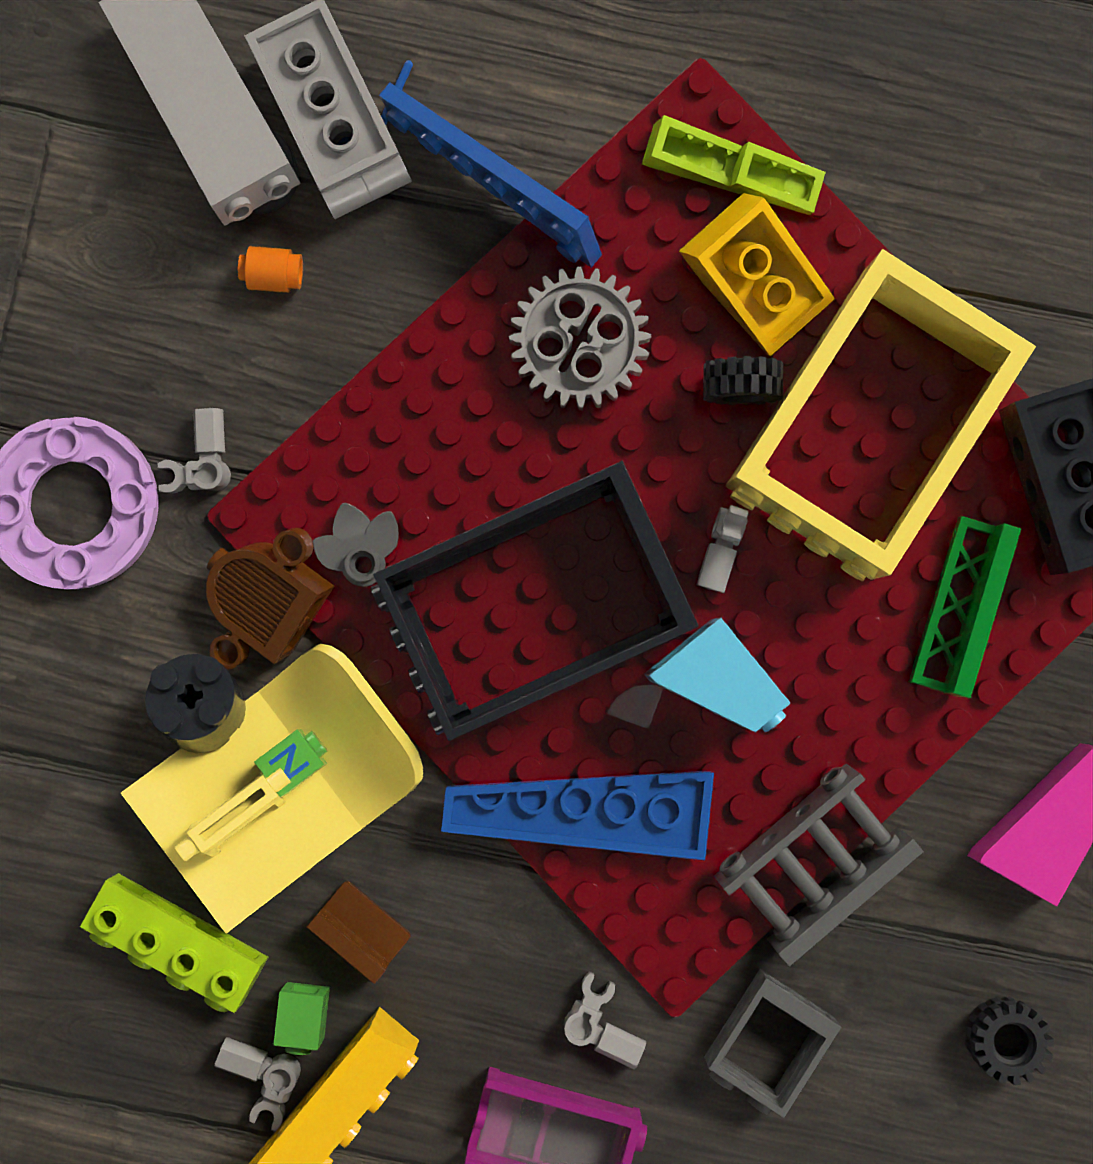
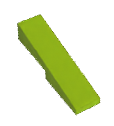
M665 115L653 125L641 164L742 195L746 193L763 197L768 203L807 215L814 213L826 173L749 141L741 146Z

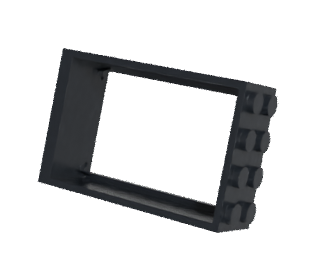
M623 461L373 574L377 584L371 587L380 610L390 612L396 625L389 628L399 652L408 651L414 667L408 669V672L419 694L426 692L433 708L427 710V715L437 735L445 733L448 741L699 627ZM602 497L606 503L613 501L664 611L658 614L660 623L477 707L469 709L466 702L459 705L409 595L410 592L415 591L413 583Z

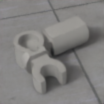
M205 408L193 410L195 454H199V460L188 461L185 466L171 460L159 462V469H172L175 474V479L171 484L159 485V491L173 494L182 491L186 486L190 490L220 491L227 487L230 482L231 473L229 467L221 461V454L225 453L223 409Z
M730 505L729 509L722 507L719 509L711 534V538L716 540L714 544L710 543L708 545L697 586L720 593L725 592L737 552L732 548L733 545L738 546L743 537L748 521V510Z
M589 971L582 980V991L584 994L582 1000H576L572 1010L565 1017V1035L574 1045L584 1046L592 1043L595 1045L594 1051L635 1069L644 1052L646 1041L607 1022L603 1026L598 1024L603 1014L599 1010L600 1006L607 1003L613 997L615 984L609 981L605 991L596 994L590 989L595 975Z
M226 1037L214 1067L256 1082L257 1079L263 1080L261 1087L262 1097L255 1102L250 1112V1122L255 1123L262 1110H269L274 1115L271 1130L276 1131L281 1126L286 1114L284 1103L289 1100L300 1076V1063L290 1054H280L271 1058L267 1056L268 1052Z

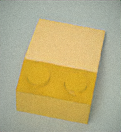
M743 193L679 250L707 289L769 356L773 355L835 299L763 197Z

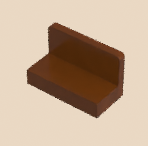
M345 881L307 926L308 929L374 984L383 975L389 963L411 937V933L350 881Z

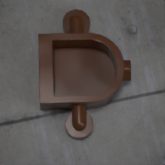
M291 528L283 531L276 536L273 544L266 542L253 543L232 552L220 548L210 558L206 567L210 571L206 584L207 600L216 619L231 631L212 641L210 656L217 659L226 669H233L245 662L249 656V646L273 664L291 655L333 590L334 585L303 563L313 552V541L305 530Z

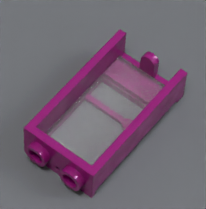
M489 1066L466 1150L464 1164H631L634 1152H642L647 1135V1125L642 1124L640 1108L623 1106L515 1076Z

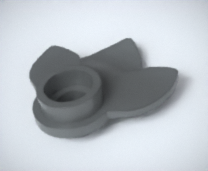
M342 503L334 518L333 535H325L313 540L315 554L326 568L343 571L346 579L352 584L361 587L374 585L377 582L373 574L386 568L385 558L397 547L399 539L397 520L391 511H386L370 521L356 507L348 503ZM368 557L371 560L372 568L369 572L360 573L357 570V562L360 558Z

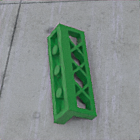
M958 517L908 682L956 697L971 698L1021 528L1005 523L993 526L968 517ZM967 529L989 535L984 553L970 559L962 544ZM960 556L963 564L956 567L958 557ZM981 561L977 572L973 564ZM967 569L974 582V586L970 595L957 600L950 587V583L954 574ZM947 596L951 605L943 608ZM968 602L966 612L964 613L961 606ZM954 610L962 626L958 636L945 642L937 626L941 616ZM935 638L938 646L931 649L933 640ZM956 644L952 656L948 647ZM941 651L949 664L944 683L923 676L927 659Z

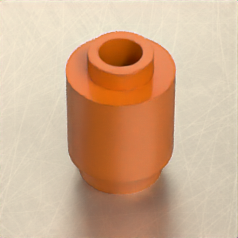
M249 246L246 255L240 254L238 278L240 281L246 282L248 290L289 293L291 289L301 288L303 258L301 254H292L291 249Z

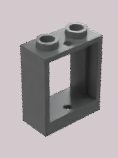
M760 969L704 1056L708 1068L711 1070L709 1076L719 1085L730 1091L736 1086L748 1094L746 1100L760 1112L769 1115L772 1110L784 1118L838 1034L841 1026L832 1015ZM763 997L812 1029L774 1089L725 1058Z

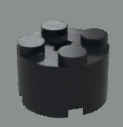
M200 654L182 655L165 664L158 665L151 673L145 697L148 717L152 724L176 746L193 753L214 751L224 746L244 721L246 704L243 692L230 673L217 659ZM195 704V708L190 709V707Z

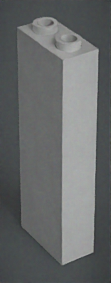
M101 0L99 2L209 204L224 226L233 221L245 219L254 209L270 200H277L286 196L293 187L301 184L197 0Z

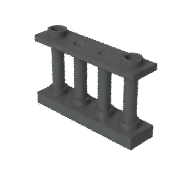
M848 764L833 768L822 777L821 785L745 850L727 857L720 865V871L714 875L729 896L740 887L770 922L774 930L767 940L789 967L924 852L916 841L897 827L893 832H888L854 791L856 787L865 781V778ZM839 802L845 806L874 842L873 849L860 860L852 858L820 819ZM806 830L841 871L840 877L827 888H820L787 848L789 844ZM772 859L778 863L808 899L806 906L794 916L787 917L753 876Z

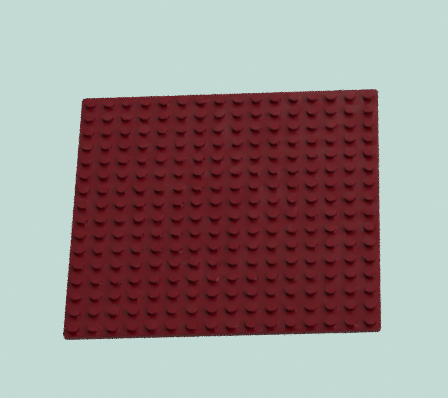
M702 58L695 60L553 192L588 216L602 253L592 268L580 259L576 263L567 260L556 249L558 244L556 241L527 219L522 220L208 512V519L212 525L237 550L253 543L266 542L273 544L274 539L279 533L291 528L305 530L310 535L312 541L317 537L333 535L334 518L342 503H348L356 507L370 521L386 511H391L397 520L399 539L395 550L385 558L387 568L620 461L624 462L699 627L448 741L445 733L437 735L427 715V710L433 708L427 693L422 692L419 694L410 678L408 669L414 667L408 651L399 652L389 628L396 624L390 612L380 610L371 590V587L374 585L367 587L354 585L346 579L343 571L326 568L318 560L314 547L311 556L303 563L334 585L333 590L310 624L309 629L323 644L333 646L346 655L402 729L455 785L693 771L714 772L705 860L506 839L672 1017L682 1015L773 928L740 887L729 896L714 877L720 871V865L727 857L745 850L821 785L822 777L833 768L842 767L845 764L854 768L865 778V781L856 787L854 791L882 824L1093 622V566L1070 573L1050 575L998 411L1013 402L1029 398L1015 381L890 576L876 579L866 577L864 581H860L846 573L841 568L844 562L829 553L827 557L820 556L804 545L807 538L793 529L790 534L779 530L767 521L770 516L768 513L757 506L753 510H749L730 497L733 491L725 487L780 401L774 403L765 402V404L760 405L755 403L751 405H728V403L720 405L716 404V402L709 403L704 401V363L709 360L715 361L717 358H743V356L781 360L783 362L784 396L863 271L882 249L891 255L893 254L824 182L821 186L814 213L810 215L768 203L835 299L773 355L769 356L761 349L707 289L679 252L681 248L739 198L741 194L641 165L653 125L663 115L741 146L749 141L805 164L708 61ZM577 267L582 268L585 279H590L594 270L599 269V282L605 283L612 275L616 276L614 289L617 292L623 287L629 286L630 293L626 301L629 303L640 299L642 302L635 316H648L649 319L648 323L640 328L639 331L651 334L650 342L638 345L649 352L647 360H634L643 369L641 375L627 374L632 383L631 389L628 391L617 385L618 398L616 401L611 400L606 393L602 394L600 408H596L591 398H586L583 410H578L576 399L573 398L569 399L564 409L561 408L560 395L557 394L548 402H545L544 393L546 388L544 386L532 392L529 385L534 376L530 375L520 378L518 371L526 362H514L512 360L511 354L522 347L512 345L509 341L510 335L521 333L520 330L511 326V319L514 317H525L518 309V302L523 301L530 304L533 302L528 294V289L533 287L543 292L542 277L547 276L554 284L558 283L560 269L565 271L568 279H574ZM872 298L765 464L766 468L770 470L768 475L873 543L876 539L885 542L992 373ZM567 301L559 309L562 315L570 319L579 317L584 311L582 306L575 301ZM599 306L592 308L578 336L571 334L573 336L572 348L559 367L560 372L567 371L579 345L582 342L588 343V329L601 310ZM604 322L597 328L599 335L607 340H614L621 335L619 326L613 322ZM546 338L538 346L539 351L548 357L559 354L563 348L561 343L554 338ZM583 359L576 365V370L581 376L592 378L598 375L600 367L592 359ZM1058 428V437L1063 443H1065V435L1060 428ZM1071 470V478L1078 486V475L1074 470ZM603 497L413 583L415 591L409 593L458 704L461 705L466 702L469 709L660 623L658 614L664 612L614 502L606 503ZM730 505L748 510V521L739 545H733L732 549L737 551L725 592L720 593L697 586L696 584L708 545L710 543L714 544L716 540L711 538V534L719 509L721 507L729 509ZM1086 511L1085 522L1089 527H1091L1092 519L1089 513ZM959 516L968 517L993 526L1005 523L1021 528L971 698L956 697L908 682ZM970 529L966 530L962 544L970 559L984 553L989 535ZM960 556L958 557L956 567L963 564ZM368 557L358 560L357 570L360 573H367L371 570L372 562ZM981 561L973 564L977 572ZM967 569L954 574L950 583V587L957 600L970 595L974 586V582ZM947 596L943 608L951 605ZM968 602L961 606L964 613L966 612ZM952 610L940 617L937 627L946 642L959 635L962 624L955 611ZM722 618L789 700L790 704L782 710L786 717L774 728L767 732H764L763 729L753 732L649 681L644 673L709 620ZM935 638L933 640L931 649L938 646ZM956 644L948 647L952 656ZM942 651L927 659L923 676L944 683L949 664ZM841 802L820 818L849 854L868 837L867 833ZM807 830L787 846L817 884L837 867ZM774 859L753 875L786 915L805 897Z

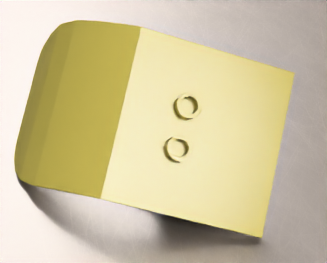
M319 644L311 648L257 693L245 701L244 721L224 746L205 753L188 752L181 748L121 792L122 796L226 934L362 828L408 795L423 779V765L419 752L408 735L354 664L344 653L333 646ZM302 729L305 735L313 731L328 751L322 755L327 764L288 794L280 797L277 792L291 783L290 779L281 768L266 778L254 761L295 730Z

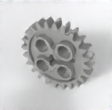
M577 267L574 279H568L565 271L560 269L559 282L556 284L547 276L542 277L544 291L540 292L530 287L528 294L533 302L531 304L523 301L518 302V309L525 317H514L511 319V326L520 330L521 333L510 335V344L522 347L511 354L512 360L514 362H526L518 371L520 378L533 375L534 378L529 385L530 390L533 392L544 386L546 388L544 393L545 402L552 399L555 394L560 395V406L563 409L568 404L570 398L576 399L578 410H583L586 398H591L596 408H600L601 395L604 393L611 400L616 401L618 398L617 385L628 391L631 389L632 383L627 374L640 376L643 369L634 360H647L649 355L647 350L638 346L650 342L651 334L639 331L640 328L648 323V316H635V313L641 307V300H634L628 303L626 299L630 293V287H623L617 292L614 289L616 276L614 275L605 283L599 282V269L594 270L590 279L584 278L581 267ZM575 301L582 306L584 311L579 317L570 319L562 315L559 309L563 303ZM599 306L601 310L588 329V343L582 342L579 345L567 371L560 372L559 367L572 348L573 336L571 334L578 336L592 308ZM604 322H613L619 326L621 335L614 340H607L599 335L597 328ZM554 338L561 343L563 348L559 354L548 357L539 351L538 346L542 340ZM583 359H592L598 363L600 372L592 378H586L578 373L576 365Z

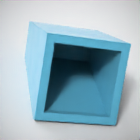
M722 618L709 620L644 673L649 681L753 732L760 729L767 732L774 728L786 717L782 710L790 704L789 700Z

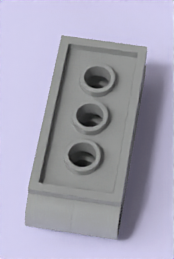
M315 0L244 35L334 219L412 182L324 0ZM313 62L310 66L301 68L304 64ZM333 99L330 104L322 107L319 106L323 101ZM352 137L347 144L337 145L342 138Z

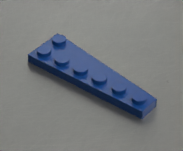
M389 83L380 93L379 97L388 111L385 116L395 128L403 133L409 130L428 151L435 155L438 153L442 155L460 173L470 176L492 195L499 198L558 243L556 249L567 260L576 263L580 259L592 268L601 257L602 253L587 215L392 83Z
M693 771L447 786L441 832L705 860L714 772Z

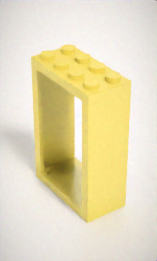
M882 249L857 280L725 487L733 491L730 497L743 507L753 510L757 506L768 513L770 516L767 521L774 527L787 534H790L793 529L807 538L804 545L813 552L823 557H827L830 553L844 562L841 568L854 578L864 581L866 577L876 579L890 576L1036 346ZM872 298L992 373L885 542L876 539L874 543L768 475L770 470L765 466Z

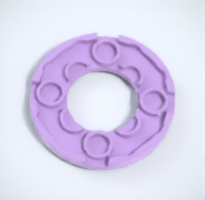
M83 417L46 419L21 430L0 449V558L17 574L29 581L51 588L84 589L101 585L119 576L131 567L143 553L152 537L157 521V485L151 467L142 452L122 433L103 423ZM67 462L86 463L97 469L109 483L112 493V513L104 530L91 541L75 546L60 545L46 538L35 525L30 508L32 491L40 477L52 467Z

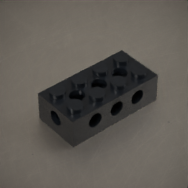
M1092 378L1013 402L998 410L1050 575L1070 573L1093 566ZM1058 428H1060L1065 435V443H1063L1058 437ZM1071 470H1074L1078 475V486L1071 478ZM1086 511L1089 513L1092 519L1091 527H1089L1085 522Z

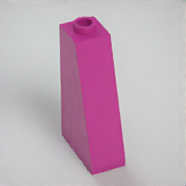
M1078 744L971 848L967 856L1037 897L1058 906L1093 843V745Z

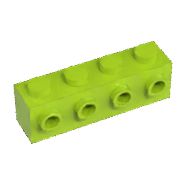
M119 873L105 881L80 926L90 932L89 937L95 943L106 948L117 947L129 954L127 958L134 965L143 969L154 968L167 975L166 981L169 984L184 991L194 990L205 997L204 1001L208 1006L220 1012H227L229 1010L235 1013L240 1008L269 958L265 954Z

